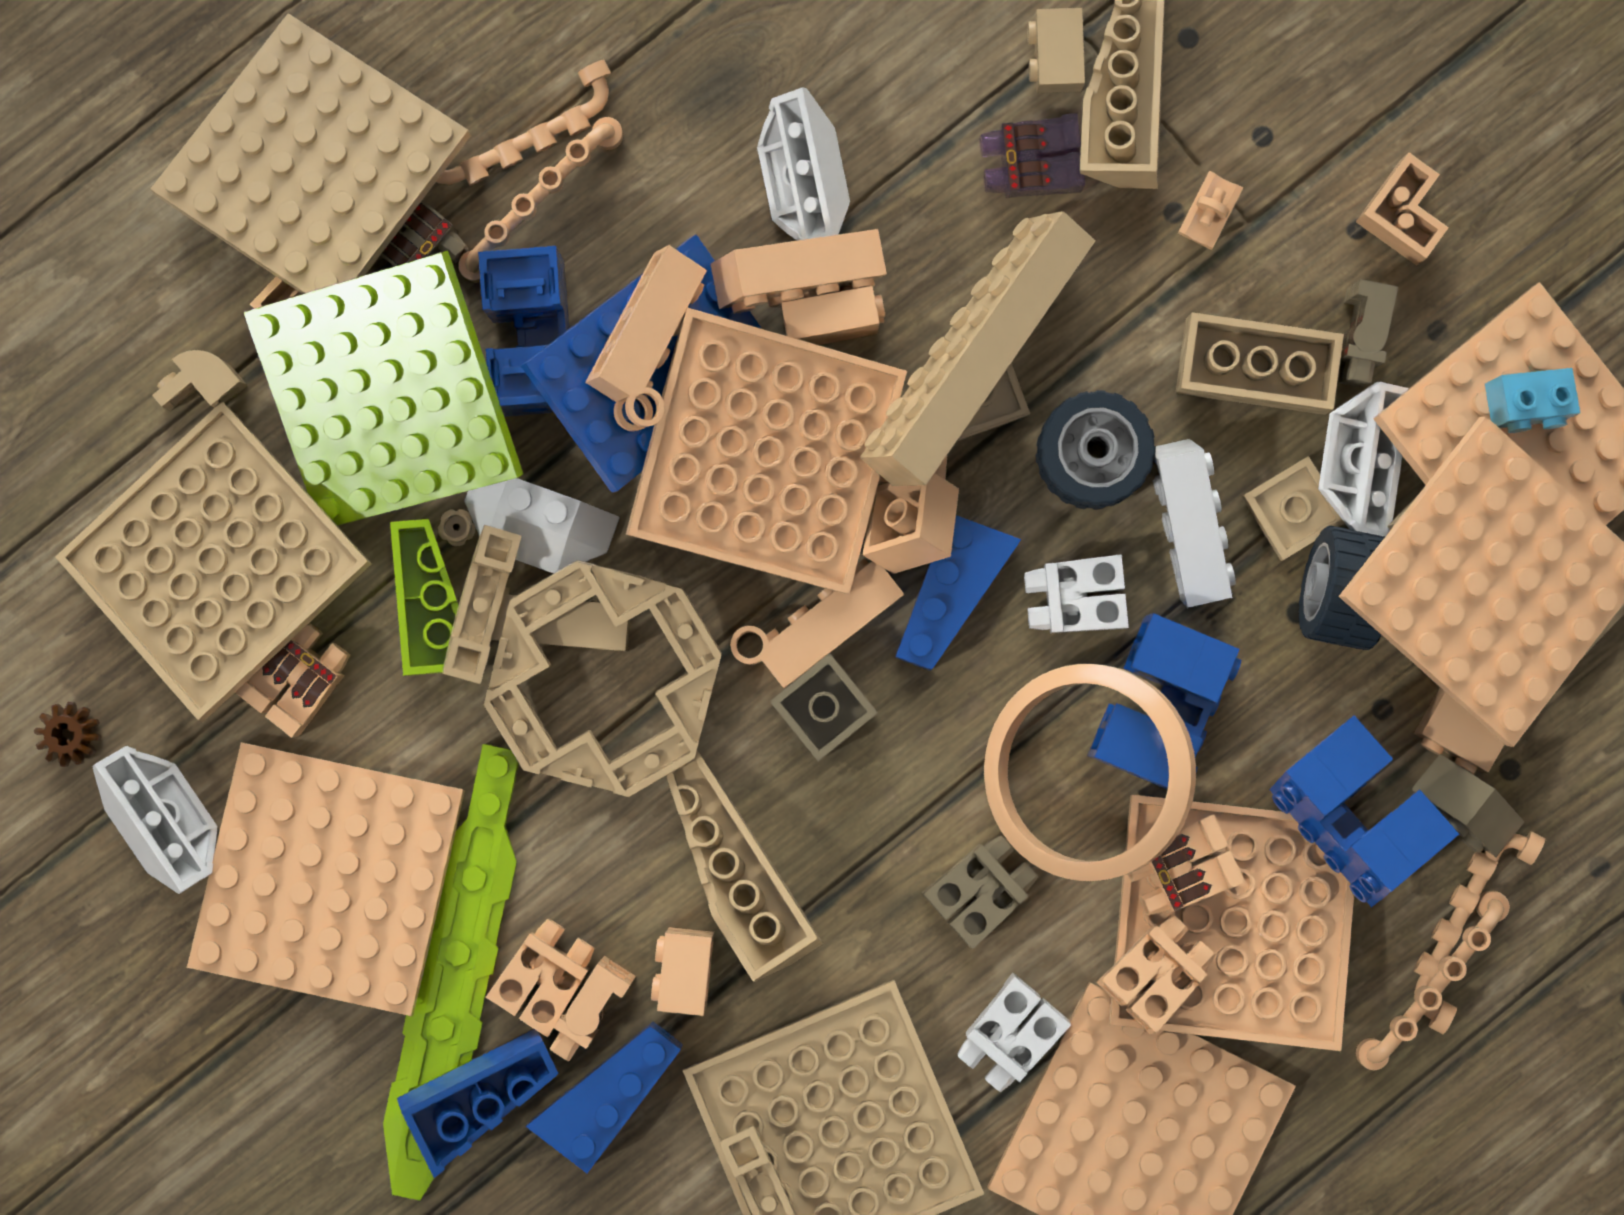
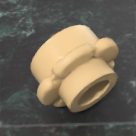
M463 509L446 511L441 516V523L438 526L440 537L443 540H447L452 546L464 545L467 539L473 538L476 530L470 513ZM455 524L460 525L459 531L453 529Z

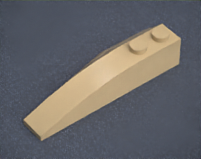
M1165 0L1114 1L1112 15L1105 29L1104 40L1093 67L1090 84L1083 98L1080 174L1118 188L1158 189Z
M697 750L695 759L669 773L666 777L678 814L683 823L686 839L698 869L697 872L709 903L711 915L752 981L756 982L792 965L821 946L823 942Z

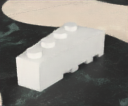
M1190 439L1156 446L1153 462L1157 464L1159 475L1155 476L1153 484L1161 505H1166L1168 511L1162 513V523L1168 541L1174 542L1175 548L1170 549L1169 553L1180 600L1188 608L1232 598L1230 586L1235 585L1236 581L1231 563L1226 564L1223 552L1229 546L1225 528L1218 526L1216 513L1221 512V502L1217 490L1211 489L1209 476L1214 475L1211 455L1209 452L1204 453V449Z

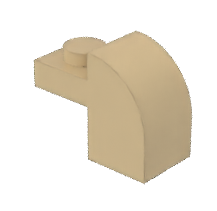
M192 350L172 358L181 371L178 374L172 372L164 377L157 385L159 390L152 396L161 407L171 411L197 389L210 406L215 408L221 401L224 403L229 402L247 387V384L224 360L206 351Z

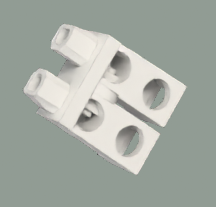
M1122 554L1048 563L1042 569L1024 573L1026 593L1046 592L1048 606L1027 608L1030 629H1050V633L1129 628L1125 594L1087 597V593L1125 589Z
M1012 973L990 1004L966 1031L967 1039L961 1046L958 1057L974 1069L987 1054L996 1064L987 1073L985 1080L996 1090L1002 1092L1015 1079L1021 1082L1027 1075V1072L1033 1068L1071 1026L1069 1019L1044 998L1041 999L1040 995L1021 978Z

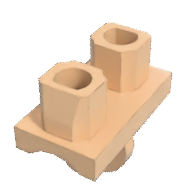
M1209 171L1178 234L1212 250L1243 187Z

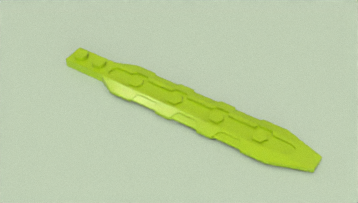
M488 744L482 745L468 816L455 833L414 1015H406L402 1032L405 1038L396 1081L391 1084L383 1121L392 1195L420 1201L434 1179L401 1113L397 1098L472 1061L473 1051L478 1048L483 1025L480 1018L489 976L494 973L499 949L496 946L505 901L510 897L517 864L506 828L519 762L511 749Z

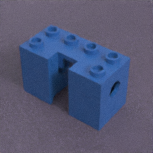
M556 246L478 252L482 310L493 323L514 322V327L517 329L518 346L516 348L485 349L487 367L503 415L506 417L554 413L521 365L569 329L564 260Z
M1153 613L1144 616L1123 669L1163 685L1161 693L1172 703L1185 723L1196 757L1207 734V731L1203 729L1208 717L1214 716L1225 684L1228 680H1234L1242 660L1236 658L1240 650L1239 648ZM1108 703L1087 756L1168 789L1169 765L1167 753L1154 722L1149 716L1118 703L1115 706Z
M1354 715L1290 767L1269 790L1273 794L1272 799L1276 806L1282 812L1290 813L1298 822V829L1302 836L1310 843L1315 842L1325 853L1324 860L1328 866L1337 873L1341 872L1351 883L1349 887L1355 897L1373 907L1457 837L1459 833L1420 789L1369 831L1346 806L1345 802L1376 777L1393 758Z

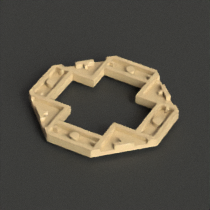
M576 560L510 599L484 707L524 771L535 774L542 773L561 778L563 781L587 787L593 786L613 791L614 794L630 797L695 759L722 652L683 587ZM595 595L615 627L650 609L687 671L686 674L660 688L655 693L674 725L611 762L591 730L557 748L519 686L522 682L551 665L532 632Z

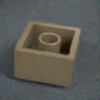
M830 653L770 701L817 761L822 759L878 713Z

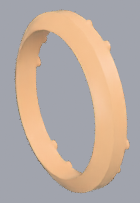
M1076 664L1057 668L1038 676L1027 683L1008 701L999 714L988 740L984 762V781L987 799L994 819L1003 835L1019 854L1030 863L1053 875L1078 881H1100L1125 876L1143 868L1160 856L1171 845L1181 831L1192 806L1196 785V762L1191 738L1185 723L1172 703L1156 687L1138 675L1124 669L1098 664ZM1080 684H1097L1109 687L1137 703L1148 714L1158 729L1164 742L1169 765L1166 799L1155 824L1132 848L1115 857L1101 861H1086L1067 857L1055 852L1039 841L1021 820L1013 803L1008 781V761L1011 745L1018 728L1027 714L1052 693Z

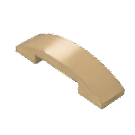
M488 525L483 526L458 605L442 674L481 684L491 648L489 644L508 576L512 573L521 535Z
M755 1126L718 1142L734 1178L738 1181L752 1215H796Z

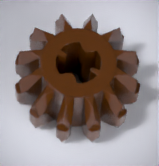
M67 702L65 708L60 704H54L51 706L52 716L47 713H42L39 716L46 726L45 728L34 729V734L44 735V740L38 742L36 747L38 750L49 748L45 757L48 762H53L58 758L61 767H68L72 759L76 765H81L84 763L83 753L87 755H94L96 753V749L90 744V741H100L102 736L98 733L92 734L91 729L97 727L100 722L98 719L86 721L91 711L88 707H82L77 711L75 702ZM68 729L74 732V738L62 737V730Z

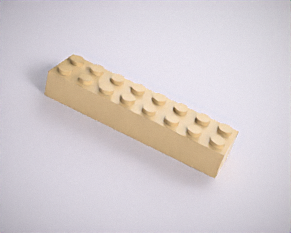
M1064 211L1025 218L1015 227L1013 231L1014 239L1008 247L1003 248L992 261L994 267L987 277L979 280L971 291L973 297L966 307H962L954 314L950 321L952 327L945 337H941L932 345L929 350L931 357L924 367H920L911 375L907 383L910 387L902 398L896 399L890 405L886 412L888 418L881 428L874 430L866 439L865 446L867 448L860 458L892 486L927 485L1096 240Z

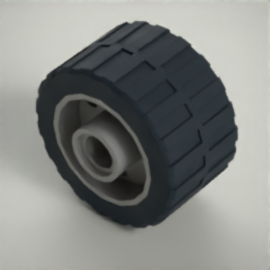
M1096 390L1095 392L1085 391L1079 393L1073 398L1069 397L1051 413L1042 426L1041 433L1037 438V453L1035 456L1041 479L1045 481L1048 486L1047 488L1052 494L1057 495L1064 503L1072 504L1076 508L1098 510L1119 504L1142 486L1146 476L1153 467L1152 462L1156 452V446H1154L1155 436L1153 429L1150 428L1148 418L1137 408L1135 403L1126 400L1117 393L1112 394L1104 390ZM1087 444H1098L1102 448L1103 457L1096 459L1089 455Z
M1331 525L1320 532L1311 548L1305 566L1299 597V625L1305 638L1361 650H1370L1380 641L1382 635L1346 604L1339 595L1385 536Z

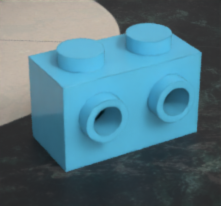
M1572 368L1501 375L1485 383L1491 421L1499 428L1507 427L1508 433L1532 429L1531 425L1543 424V429L1560 428L1567 425V419L1580 414Z

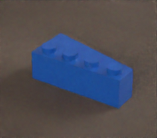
M956 515L951 557L929 564L895 658L931 671L1021 539Z
M651 1022L573 1087L533 1117L526 1127L585 1173H588L680 1052L683 1044L655 1022Z
M533 1029L398 1097L397 1101L401 1113L433 1177L435 1178L444 1171L445 1166L458 1155L462 1156L472 1147V1143L489 1129L493 1130L503 1121L502 1118L516 1106L520 1107L558 1075V1071L537 1030Z

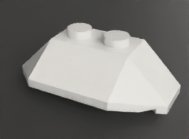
M800 88L772 98L769 105L770 112L764 122L757 146L772 221L797 241L839 235L850 198L835 127L807 88Z
M1376 382L1329 415L1318 490L1351 530L1385 537L1390 532L1387 526L1393 521L1402 455L1373 418L1409 388Z
M518 478L470 490L467 492L464 501L479 536L484 525L521 535L515 560L551 573H556L576 560L587 562L606 554L620 519L619 516Z
M125 746L92 766L104 810L148 874L180 894L212 873L217 825L176 764L153 755L137 752L136 749Z

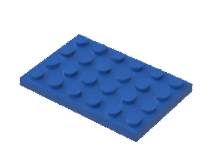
M697 234L675 248L707 270L701 281L704 284L703 291L693 304H689L688 308L762 329L750 311L733 313L732 307L719 309L711 263L715 260ZM642 274L521 365L522 369L612 493L621 489L642 472L654 425L634 432L623 429L614 417L616 402L585 382ZM678 335L672 336L667 346L670 349L667 360L659 369H655L650 378V381L653 382L652 389L656 390L661 397ZM643 394L651 402L654 417L656 413L655 401L650 396ZM635 399L634 411L639 418L643 419L645 415L644 407ZM625 401L624 404H623V407H622L623 417L625 418V420H626L627 422H629L630 424L635 425L634 423H632V422L630 421V419L628 418V416H627V414H626V410H625V403H626V401Z

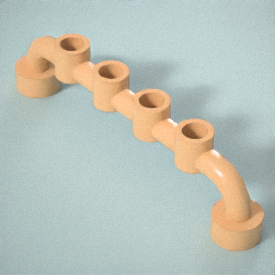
M597 61L578 72L584 87L593 86L594 95L589 102L571 108L560 116L541 123L514 139L506 140L481 155L469 158L459 164V166L449 170L445 169L436 182L451 185L466 179L469 186L475 185L487 179L489 174L486 169L497 163H500L503 169H507L521 162L523 157L520 152L532 146L539 153L557 144L554 136L567 129L570 135L574 136L590 128L591 125L588 119L603 110L608 101L609 88L605 78L609 77L611 72L606 61Z
M603 117L595 122L592 131L582 140L569 142L566 147V156L555 167L550 166L542 169L539 174V183L528 194L523 193L515 196L512 201V210L501 221H491L485 227V237L473 250L461 256L459 271L462 276L470 282H480L478 252L493 251L496 247L505 246L509 242L510 233L523 220L532 219L537 212V206L550 193L559 192L563 187L564 179L576 167L586 165L590 160V153L597 146L604 150L617 148L623 140V131L620 123L614 118Z
M1532 831L1527 836L1515 833L1497 857H1494L1487 851L1485 853L1480 852L1478 854L1475 852L1466 869L1473 873L1467 887L1461 884L1456 887L1449 901L1450 905L1456 907L1450 920L1441 918L1432 933L1431 938L1438 941L1431 955L1424 951L1415 965L1414 972L1420 975L1415 991L1419 987L1427 986L1439 972L1438 965L1440 960L1449 956L1451 950L1458 942L1463 927L1470 914L1474 911L1480 899V894L1494 873L1503 851L1508 848L1519 850L1517 858L1532 865L1545 843L1544 837ZM1442 1000V1004L1437 1010L1426 1011L1424 1015L1431 1019L1429 1027L1444 1034L1455 1017L1457 1007Z
M1486 891L1480 894L1476 911L1481 920L1476 926L1468 927L1464 931L1462 936L1463 942L1452 956H1446L1440 960L1438 965L1439 972L1427 986H1421L1415 991V1001L1404 1015L1393 1018L1390 1023V1032L1382 1042L1375 1038H1367L1359 1043L1356 1049V1057L1362 1066L1369 1070L1382 1069L1388 1063L1389 1056L1402 1041H1410L1416 1037L1418 1032L1417 1023L1426 1011H1435L1441 1006V993L1451 981H1459L1466 975L1467 968L1465 963L1474 952L1483 951L1489 947L1491 931L1499 921L1508 915L1510 909L1509 901L1502 893Z

